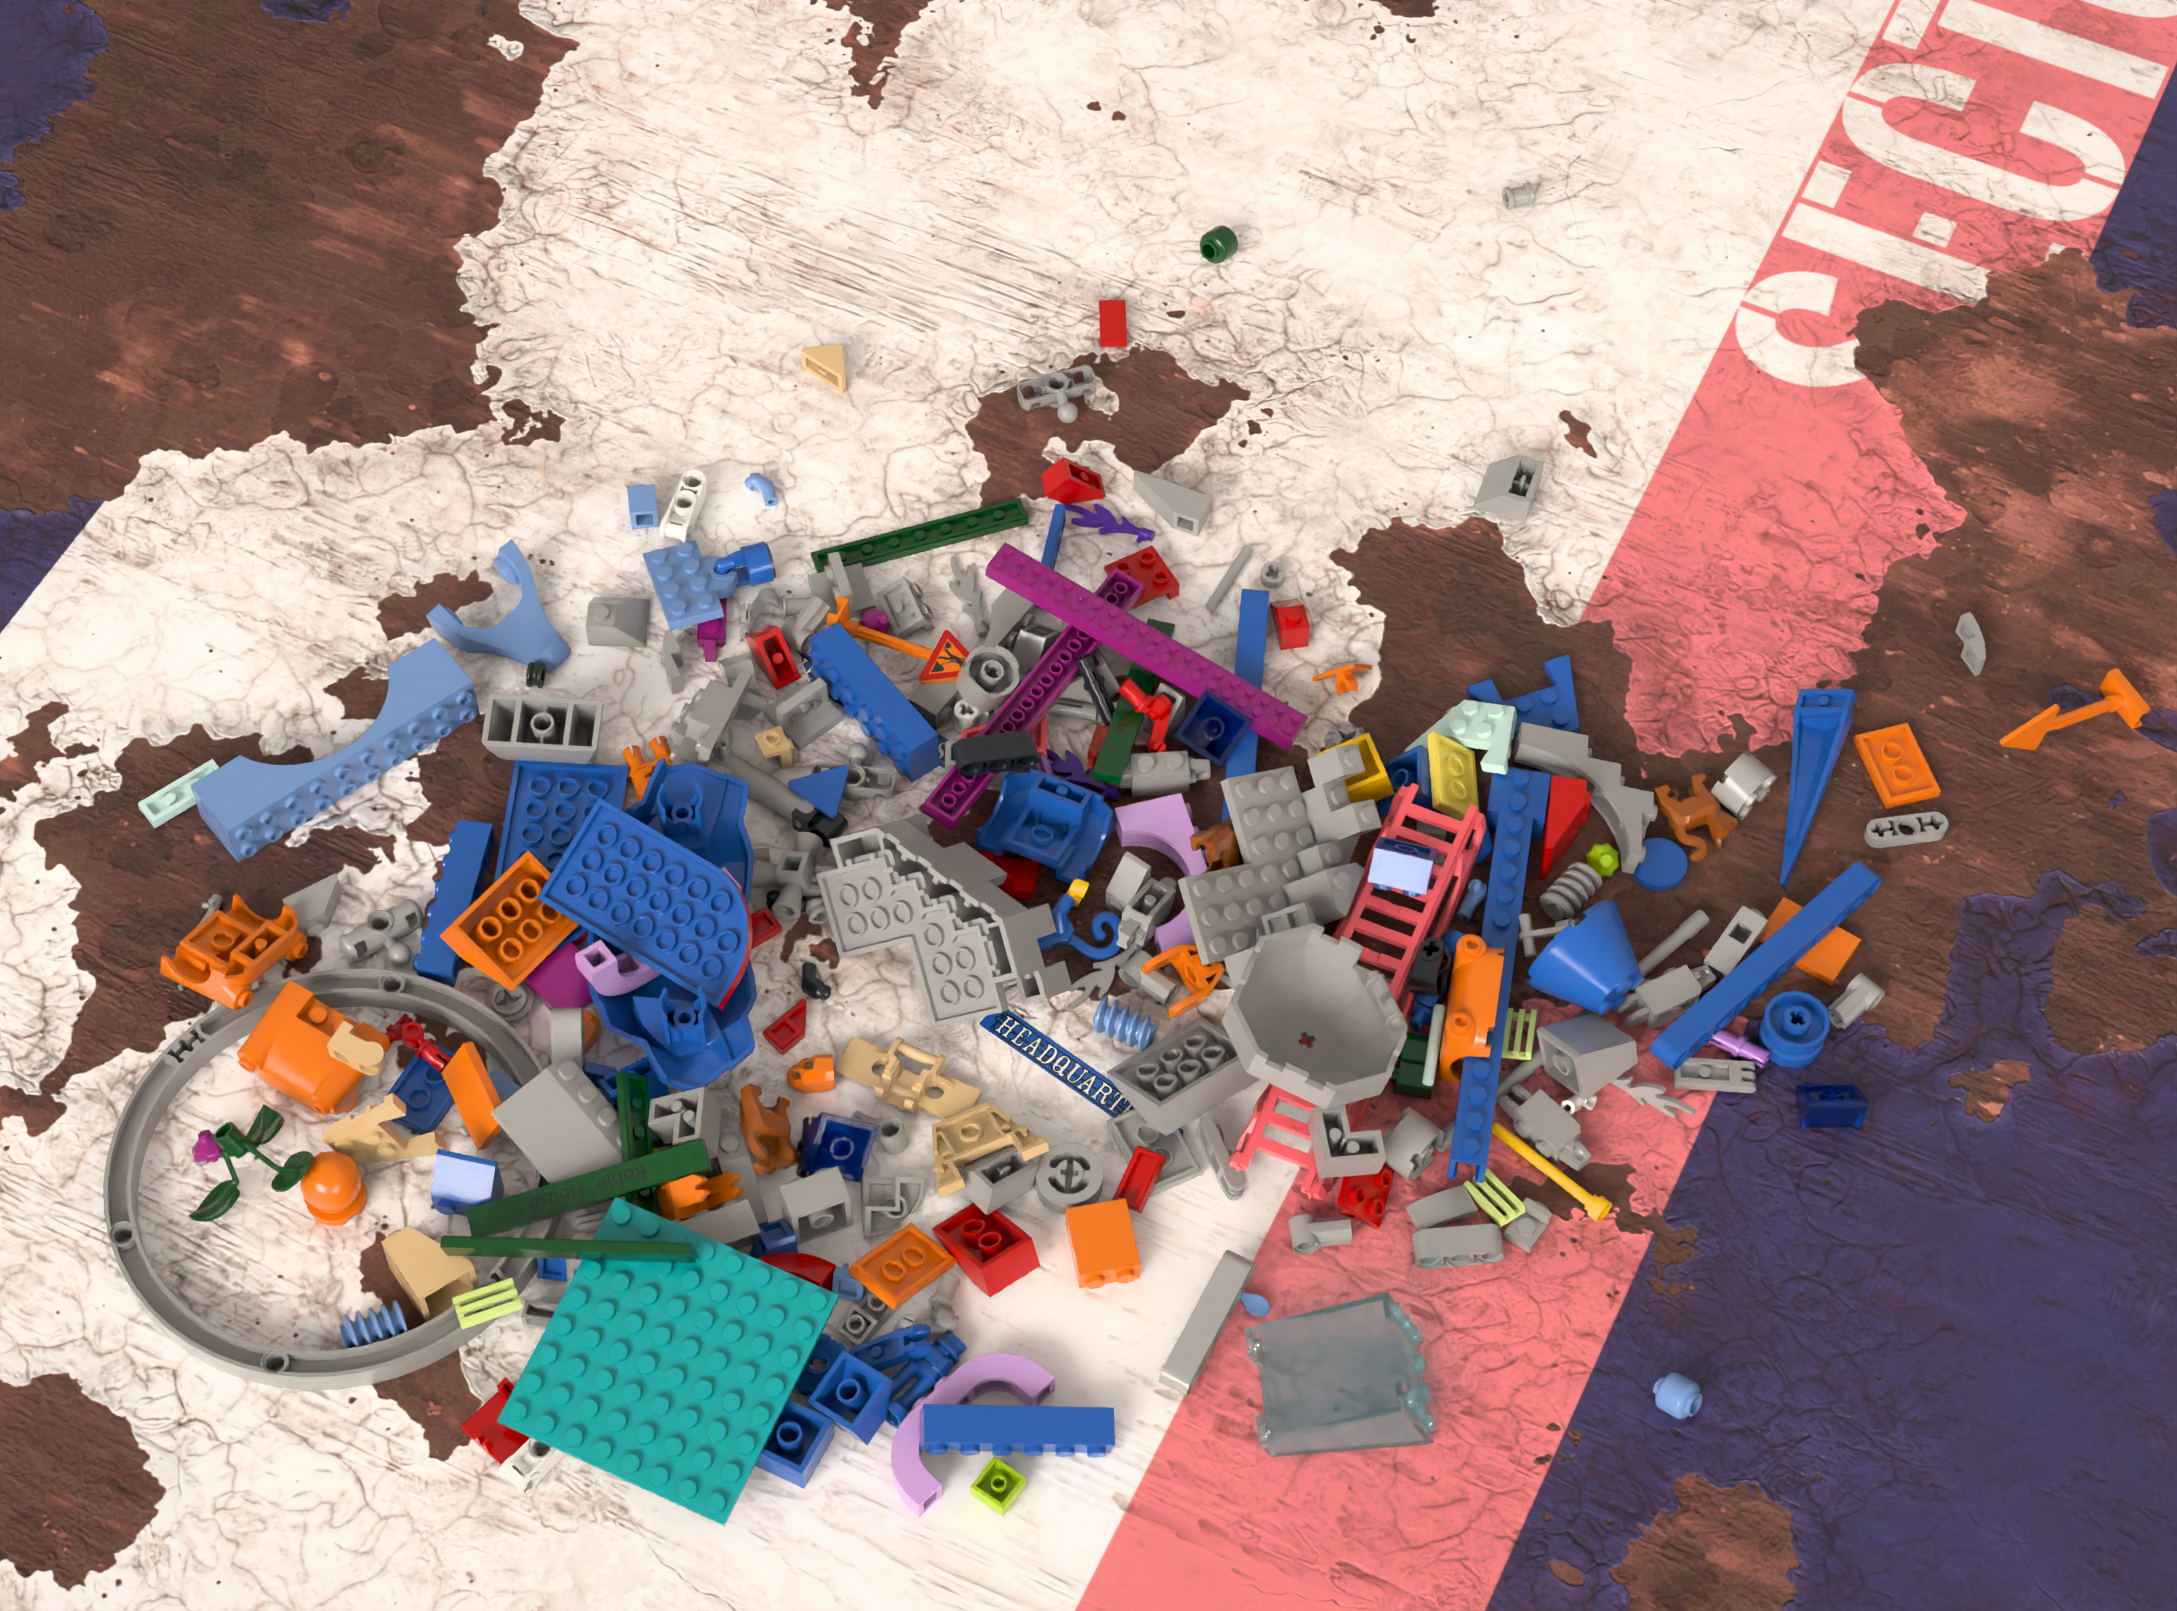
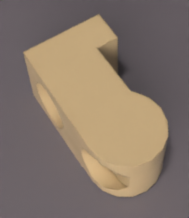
M344 1020L327 1043L331 1057L366 1075H379L387 1066L382 1046L377 1042H366L358 1038L354 1026Z

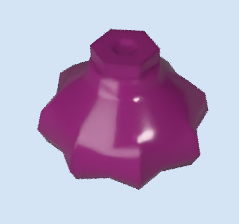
M874 607L861 613V620L859 621L861 626L888 634L891 624L885 612H881Z
M209 1129L203 1130L198 1134V1141L192 1148L194 1160L207 1163L210 1161L217 1162L218 1158L222 1157L220 1153L223 1149L213 1139L214 1134Z

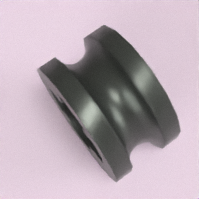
M529 662L526 673L527 687L537 685V688H543L546 675L544 663L536 666L534 662Z

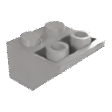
M1515 455L1490 463L1473 508L1526 522L1541 482L1544 462Z
M1005 1146L997 1152L988 1153L973 1160L971 1163L956 1168L965 1184V1188L960 1190L988 1215L1032 1190L1038 1165L1032 1159L1024 1161L1015 1146Z

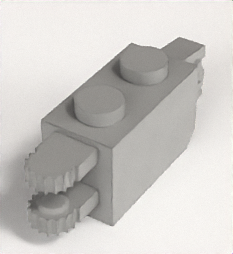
M1187 751L1131 754L1121 784L1108 783L1117 789L1131 788L1132 797L1183 794L1189 791V784L1195 783L1196 780L1210 778V762L1207 759L1188 757Z
M1166 877L1161 879V881L1150 878L1129 901L1118 926L1117 934L1119 939L1116 945L1126 950L1133 943L1144 946L1155 934V928L1162 926L1169 918L1177 887V882L1173 878Z
M1687 965L1677 969L1675 967L1670 968L1656 979L1644 980L1635 989L1634 994L1626 997V1002L1617 1011L1618 1013H1623L1636 1008L1637 1011L1627 1016L1626 1020H1624L1626 1025L1632 1028L1645 1022L1650 1030L1682 1016L1699 1000L1702 992L1715 984L1716 977L1707 965L1691 970Z
M1519 1084L1513 1086L1511 1092L1522 1104L1521 1106L1517 1105L1506 1095L1499 1098V1105L1513 1119L1512 1125L1515 1131L1521 1137L1530 1140L1544 1158H1549L1555 1164L1562 1160L1576 1171L1582 1169L1590 1161L1591 1154L1579 1141L1580 1124L1543 1090L1539 1089L1532 1095Z

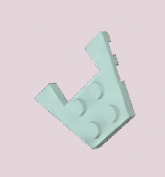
M1463 700L1404 751H1409L1419 745H1423L1428 749L1427 735L1435 731L1465 747L1488 750L1480 762L1482 770L1506 775L1508 772L1507 761L1511 755L1510 744L1511 739L1514 737L1517 719L1516 709L1513 706Z

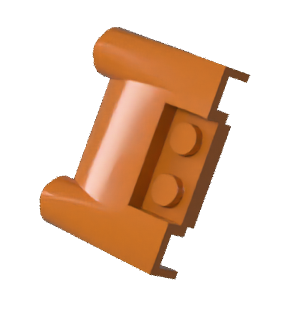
M235 894L232 900V909L227 913L217 909L180 941V946L176 948L175 958L170 960L165 955L161 957L160 974L237 1011L242 1007L246 1008L251 1003L254 996L251 985L282 957L292 962L296 959H301L308 950L307 938L298 929L296 911L286 904L283 906L278 919H265L251 911L242 898Z
M1474 934L1462 936L1456 946L1436 1080L1460 1083V1076L1451 1068V1064L1454 1061L1470 1056L1487 1058L1490 1056L1491 1045L1485 1044L1487 1031L1493 1032L1495 1026L1505 949L1487 947L1484 940Z
M289 979L239 1049L237 1056L240 1059L238 1064L250 1073H253L255 1070L258 1077L269 1086L312 1111L326 1116L327 1114L334 1115L343 1112L348 1114L357 1106L358 1088L364 1076V1073L336 1060L329 1054L327 1043L343 1020L354 1026L358 1038L366 1042H377L382 1046L384 1052L391 1046L388 1036L365 1022L359 1024L318 1001L314 993Z

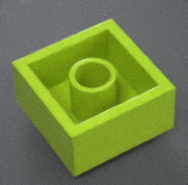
M994 1456L970 1486L971 1495L1001 1516H1004L1027 1487V1478Z

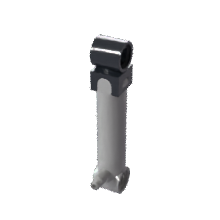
M721 741L717 749L713 748L711 760L720 766L732 770L730 775L748 783V796L791 821L794 830L810 832L819 836L823 841V847L830 848L829 839L840 837L849 827L847 819L839 811L837 817L831 819L791 790L787 785L734 754L725 741Z

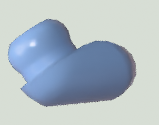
M751 473L750 477L745 479L744 483L747 489L754 491L758 488L762 491L766 506L771 507L778 503L773 482L760 473Z
M1474 879L1468 884L1469 891L1456 914V917L1462 922L1470 921L1476 908L1487 895V886L1479 879Z

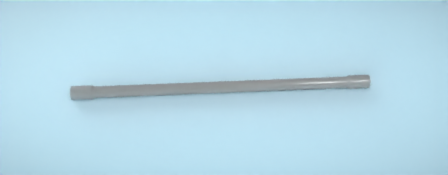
M1702 910L1695 911L1679 925L1676 931L1638 962L1643 977L1709 923L1708 916ZM1584 1009L1574 1018L1595 1013L1598 1016L1600 1014L1590 1011L1588 1009ZM1540 1047L1532 1053V1060H1524L1498 1083L1495 1105L1499 1102L1500 1097L1503 1095L1507 1096L1512 1091L1513 1086L1521 1084L1543 1065ZM1455 1120L1448 1123L1442 1129L1446 1132V1138L1441 1149L1435 1146L1438 1151L1444 1152L1451 1146Z

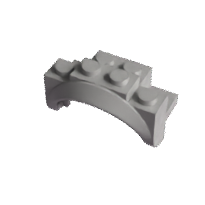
M742 669L737 679L731 678L729 684L717 679L715 681L710 679L705 690L700 688L698 694L694 695L691 703L684 704L679 716L681 721L680 723L674 722L669 734V738L673 739L669 761L673 762V765L695 763L722 774L724 772L731 774L732 770L720 766L711 760L713 757L712 750L719 747V743L722 741L733 719L757 716L767 706L769 700L748 692L752 673Z

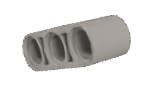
M552 1008V1064L569 1055L584 1072L583 1008Z
M1496 1224L1428 1228L1418 1230L1412 1234L1416 1266L1422 1269L1492 1264L1503 1260L1505 1257L1500 1227Z

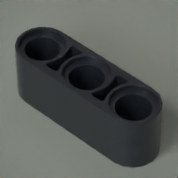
M1029 731L964 738L952 745L958 774L961 776H976L1028 769L1040 761L1033 734Z

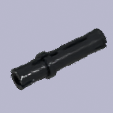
M1085 654L1074 662L1084 680L1083 687L1085 691H1089L1105 729L1108 731L1115 707L1104 685L1106 682L1104 676L1099 674L1092 655Z

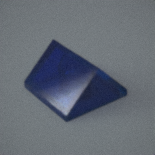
M1856 1084L1796 1085L1801 1128L1861 1127L1869 1107V1101Z
M821 1112L804 1129V1171L815 1173L823 1168L831 1169L838 1166L844 1180L860 1183L879 1129L878 1124Z

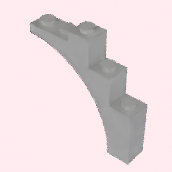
M1522 722L1514 740L1513 761L1535 767L1546 773H1551L1553 776L1587 780L1586 791L1591 792L1590 803L1605 819L1615 837L1620 852L1622 872L1633 874L1638 863L1642 864L1644 861L1646 847L1642 846V841L1650 821L1654 822L1657 816L1658 806L1654 805V792L1625 787V777L1621 776V764L1591 758L1592 748H1588L1587 735Z

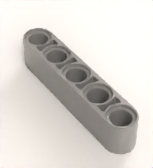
M1228 1249L1225 1251L1160 1373L1159 1383L1186 1396L1190 1394L1256 1267L1255 1262Z

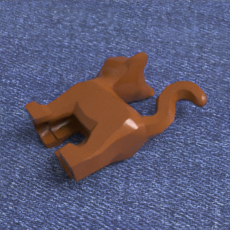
M1704 773L1692 776L1693 788L1688 790V798L1680 801L1678 800V791L1675 789L1670 793L1671 789L1667 784L1654 789V799L1659 809L1668 817L1669 827L1675 832L1678 840L1684 845L1697 848V851L1689 856L1691 861L1694 862L1704 859L1708 855L1709 848L1707 843L1700 837L1688 835V831L1707 824L1715 847L1720 849L1722 839L1730 836L1732 830L1738 826L1737 818L1722 811L1717 798L1706 789V776Z
M1231 817L1224 820L1221 824L1214 825L1208 830H1202L1190 836L1192 851L1199 850L1200 845L1206 847V862L1210 865L1203 873L1244 865Z
M749 1083L740 1089V1131L746 1139L748 1148L759 1161L753 1162L752 1167L754 1171L771 1175L776 1169H787L791 1166H796L799 1154L798 1149L794 1147L790 1140L791 1125L786 1113V1109L790 1106V1101L779 1096L775 1106L764 1107L758 1096L762 1095L761 1088ZM762 1144H765V1145H767V1146L770 1148L769 1153H768V1151L762 1146Z

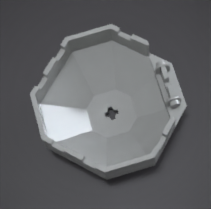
M1311 923L1260 936L1221 1021L1246 1073L1327 1110L1378 1096L1382 1093L1392 1075L1397 1058L1406 1041L1408 1025L1404 1019V1013L1400 1011L1385 982L1384 974H1380L1378 970L1370 971L1356 964L1363 951L1361 944L1341 936L1340 940L1324 934V927ZM1303 1035L1307 1039L1313 1040L1310 1045L1311 1048L1299 1043Z

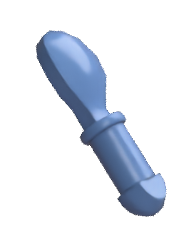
M1243 1292L1240 1301H1242L1250 1314L1261 1317L1269 1313L1270 1305L1266 1299L1257 1294Z

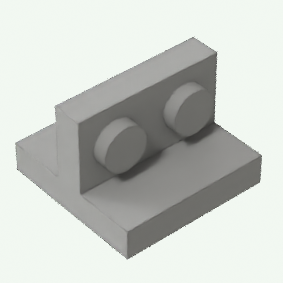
M839 552L828 554L829 565L824 566V572L808 575V583L812 595L819 597L833 609L832 614L837 615L836 599L838 596L849 599L850 618L861 616L862 611L876 608L862 564L858 563L844 567Z
M820 677L812 683L806 679L763 710V716L774 727L781 726L786 738L792 740L794 747L798 751H801L843 721V714L828 700L827 684Z

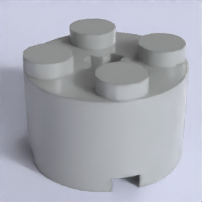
M978 646L970 652L960 668L955 684L956 689L968 704L981 712L997 709L1004 705L1019 683L1018 661L1010 651L1001 646Z
M1747 751L1746 754H1741L1724 772L1725 776L1722 781H1717L1710 793L1732 814L1744 820L1752 811V805L1756 800L1761 802L1771 790L1770 787L1776 781L1777 776Z
M1408 1107L1400 1116L1399 1124L1395 1129L1389 1127L1382 1135L1386 1153L1384 1163L1408 1181H1411V1178L1415 1180L1434 1160L1435 1157L1432 1154L1435 1146L1441 1149L1446 1138V1132L1416 1110Z

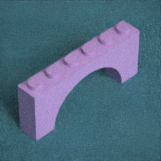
M1181 793L1114 808L1115 828L1122 847L1143 846L1157 850L1172 859L1182 870L1185 877L1201 874L1209 867V863L1206 862V850H1201L1200 848L1197 851H1192L1190 836L1199 832L1197 826H1192V810L1189 803H1184ZM1185 907L1173 920L1155 928L1154 944L1158 955L1177 945H1196Z

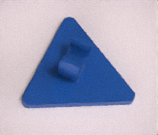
M844 765L793 779L788 782V787L828 817L835 819L839 811L849 767Z

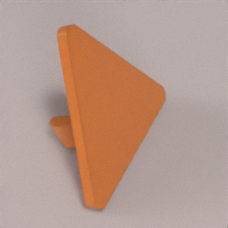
M1354 663L1313 676L1312 678L1313 681L1336 677L1335 687L1337 694H1347L1349 691L1358 690V682L1352 673L1368 671L1373 668L1372 665Z

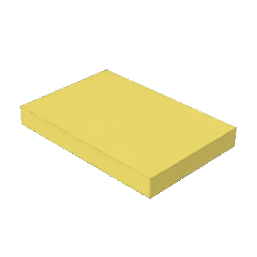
M1433 731L1427 735L1433 808L1463 821L1470 803L1476 805L1477 810H1479L1474 751Z

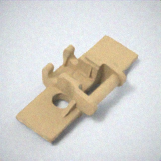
M852 1037L834 1069V1072L873 1088L876 1099L911 1114H914L917 1110L921 1112L925 1110L947 1119L974 1107L982 1094V1090L942 1073L947 1062L946 1056L940 1055L938 1057L905 1043L901 1037H896L888 1051ZM899 1053L931 1066L932 1069H922L919 1075L914 1074L901 1067V1060L898 1058ZM878 1065L886 1066L882 1076H877L873 1073V1069ZM933 1087L940 1088L944 1092L938 1099H932L926 1093Z

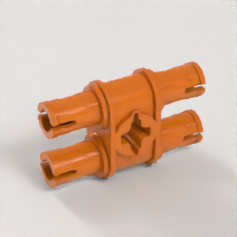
M658 736L661 742L660 746L656 737L649 742L656 758L654 761L645 763L638 745H631L634 752L633 755L629 746L622 751V755L630 769L628 779L634 785L638 802L643 797L658 761L664 758L668 765H673V762L669 761L671 751L665 736Z

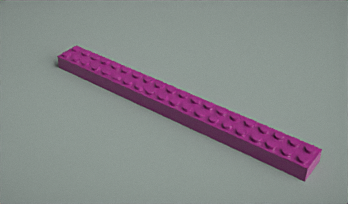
M1005 542L988 563L985 576L1287 751L1304 728L1308 716Z
M1115 567L1094 594L1128 613L1141 597L1145 585ZM1069 624L978 736L1017 731L1032 732L1079 674L1080 671L1074 661L1085 654L1093 656L1103 643ZM955 764L925 800L922 813L952 831L998 773L961 776L958 774Z

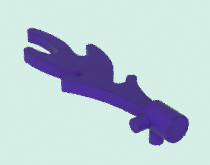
M1062 504L1065 505L1066 510L1079 513L1085 517L1083 519L1072 518V524L1091 528L1102 527L1099 529L1101 535L1108 533L1138 535L1137 543L1146 540L1152 542L1155 537V531L1143 527L1138 528L1131 524L1125 516L1121 517L1122 523L1118 524L1113 514L1101 505H1093L1094 509L1098 512L1094 514L1080 506Z
M1047 748V756L1054 761V763H1050L1052 773L1068 776L1064 780L1070 783L1086 785L1102 791L1103 800L1106 796L1113 800L1119 798L1121 793L1119 789L1110 784H1105L1101 780L1092 778L1093 768L1090 769V775L1086 776L1080 760L1069 750L1065 751L1068 760L1064 761L1059 755Z

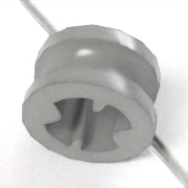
M1278 562L1264 564L1261 569V583L1267 588H1279L1285 581V568ZM1274 572V575L1277 573L1278 578L1272 579V576L1269 578L1268 573Z
M823 897L815 898L806 904L805 909L809 914L808 919L810 923L822 924L829 921Z

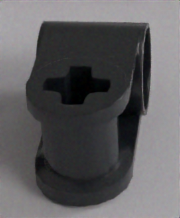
M1430 937L1420 944L1413 969L1409 975L1408 985L1412 994L1442 996L1444 994L1453 959L1445 951V945L1441 939Z

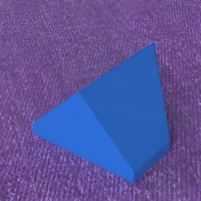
M785 1218L759 1226L761 1230L758 1243L752 1245L749 1256L758 1259L776 1253H798L796 1236Z

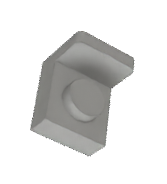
M1526 1197L1522 1202L1525 1205V1213L1510 1223L1504 1231L1503 1237L1527 1253H1530L1549 1227L1552 1213L1543 1203Z

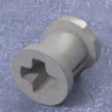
M1529 182L1524 183L1521 187L1512 189L1504 187L1502 190L1503 203L1507 210H1512L1514 206L1522 204L1534 205L1535 194Z

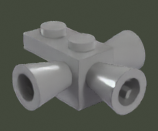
M797 833L795 835L794 852L782 851L778 864L759 859L753 864L752 883L755 888L780 885L782 891L772 906V910L781 918L788 920L798 919L801 915L802 896L822 897L816 874L838 868L815 865L814 859L822 848L823 841L813 833Z

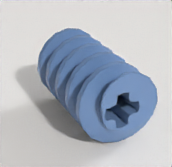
M1105 995L1100 1001L1093 1018L1095 1031L1102 1033L1105 1030V1035L1109 1038L1116 1034V1040L1120 1043L1127 1039L1129 1047H1134L1138 1043L1139 1051L1149 1047L1157 1033L1160 1019L1154 1025L1151 1024V1014H1148L1141 1020V1010L1139 1009L1133 1015H1129L1130 1005H1126L1120 1011L1118 1010V1000H1115L1111 1006H1108L1109 997Z
M397 1300L393 1301L392 1311H389L385 1304H381L380 1314L377 1315L373 1308L370 1307L368 1308L367 1318H364L360 1311H356L355 1321L352 1322L348 1315L345 1314L343 1315L342 1325H339L345 1349L352 1348L353 1344L355 1347L364 1346V1341H367L368 1344L375 1343L377 1337L381 1341L389 1339V1334H392L394 1337L401 1334L402 1330L404 1332L408 1331L403 1310Z

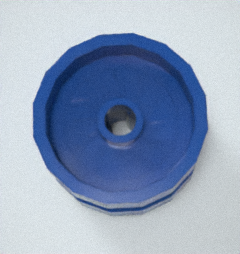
M1799 991L1782 992L1772 998L1765 1009L1758 1033L1760 1047L1771 1051L1769 1060L1779 1066L1799 1068L1811 1064L1822 1052L1829 1032L1830 1017L1828 1011L1819 999L1808 993Z

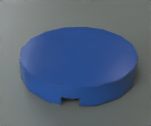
M1649 838L1642 841V846L1646 847V853L1643 863H1638L1633 873L1635 881L1644 888L1657 892L1665 891V889L1671 887L1672 889L1678 887L1684 880L1688 867L1687 856L1682 848L1671 840L1663 838Z

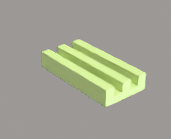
M1508 1008L1501 1058L1532 1060L1537 1010L1531 1009V1013H1525V1009H1519V1013H1516L1513 1008ZM1513 1021H1518L1514 1050L1509 1051ZM1525 1021L1529 1022L1526 1051L1520 1052Z
M1486 1169L1483 1183L1474 1182L1475 1176L1473 1177V1182L1466 1181L1463 1183L1471 1198L1500 1227L1525 1213V1205L1489 1169ZM1481 1188L1490 1197V1200L1507 1215L1503 1216L1477 1189Z
M512 1277L452 1298L462 1329L523 1309ZM511 1298L513 1299V1301L464 1317V1314L479 1309H486L494 1306V1304Z

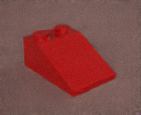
M1552 776L1544 822L1539 879L1545 880L1578 836L1580 824L1586 825L1591 792L1586 791L1587 780Z
M972 1203L932 1228L934 1235L949 1254L956 1259L957 1264L972 1283L989 1297L999 1293L1040 1266L1032 1237L997 1209L986 1215L975 1203Z

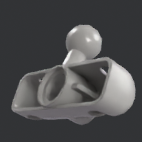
M1082 365L1021 382L1017 386L1019 404L1026 411L1048 405L1055 408L1059 407L1057 410L1058 418L1064 423H1072L1078 417V408L1075 404L1069 402V399L1094 392L1096 389V376L1091 366ZM1082 371L1084 382L1074 384L1073 375L1076 372ZM1031 385L1034 396L1024 398V387Z
M859 742L850 745L846 752L850 765H846L849 767V773L843 798L852 802L859 801L863 797L893 798L896 790L895 771L889 768L861 766L869 757L868 748ZM817 762L812 765L811 774L821 772L822 768L833 769L845 764ZM879 773H885L889 776V785L877 784Z
M406 899L400 905L393 906L386 911L376 910L369 914L366 922L339 938L341 953L348 962L355 964L383 948H387L389 950L388 957L392 963L399 966L407 964L411 960L412 951L407 944L398 943L397 941L423 926L424 918L421 908L415 900ZM415 912L418 922L414 926L409 927L405 917ZM364 941L367 951L363 955L358 956L354 946Z

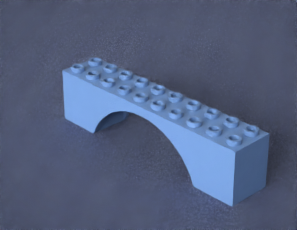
M436 638L431 639L387 666L389 676L387 697L378 717L361 737L341 751L320 760L295 765L260 763L239 755L190 785L201 818L237 862L253 856L259 849L279 840L282 835L293 828L302 826L311 817L319 812L326 811L332 804L352 795L358 788L368 782L375 781L384 772L392 767L399 766L405 759L417 752H422L431 743L448 736L454 729L472 721L480 714L473 681Z

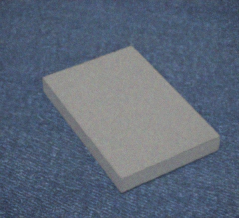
M1136 1109L1107 1120L1106 1126L1127 1164H1129L1137 1145L1162 1154L1167 1158L1149 1198L1201 1176L1202 1170L1179 1129L1165 1136L1150 1126Z

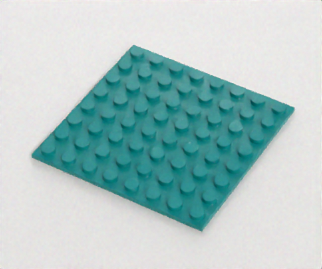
M615 1197L593 1240L690 1243L697 1252L696 1263L582 1260L497 1422L725 1527L840 1296Z

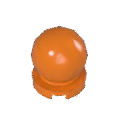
M338 1151L321 1152L314 1156L315 1162L302 1177L300 1189L309 1213L314 1216L318 1223L327 1226H342L346 1220L353 1218L356 1214L359 1216L363 1212L367 1204V1189L358 1165L348 1155Z

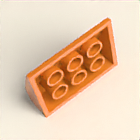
M527 851L463 912L440 937L462 959L513 991L579 924L537 899L551 873Z

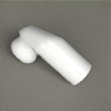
M1575 1094L1562 1102L1560 1107L1569 1115L1579 1111L1582 1106L1587 1110H1592L1597 1102V1097L1592 1095L1584 1101Z

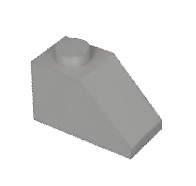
M1038 623L1020 629L1013 655L1018 661L1019 669L1030 672L1062 632Z
M1128 851L1124 854L1106 889L1105 906H1107L1110 912L1117 916H1122L1129 901L1150 879L1151 866Z
M333 874L282 899L284 905L286 904L296 911L298 929L308 938L320 934L329 927L341 898L342 890L337 875Z

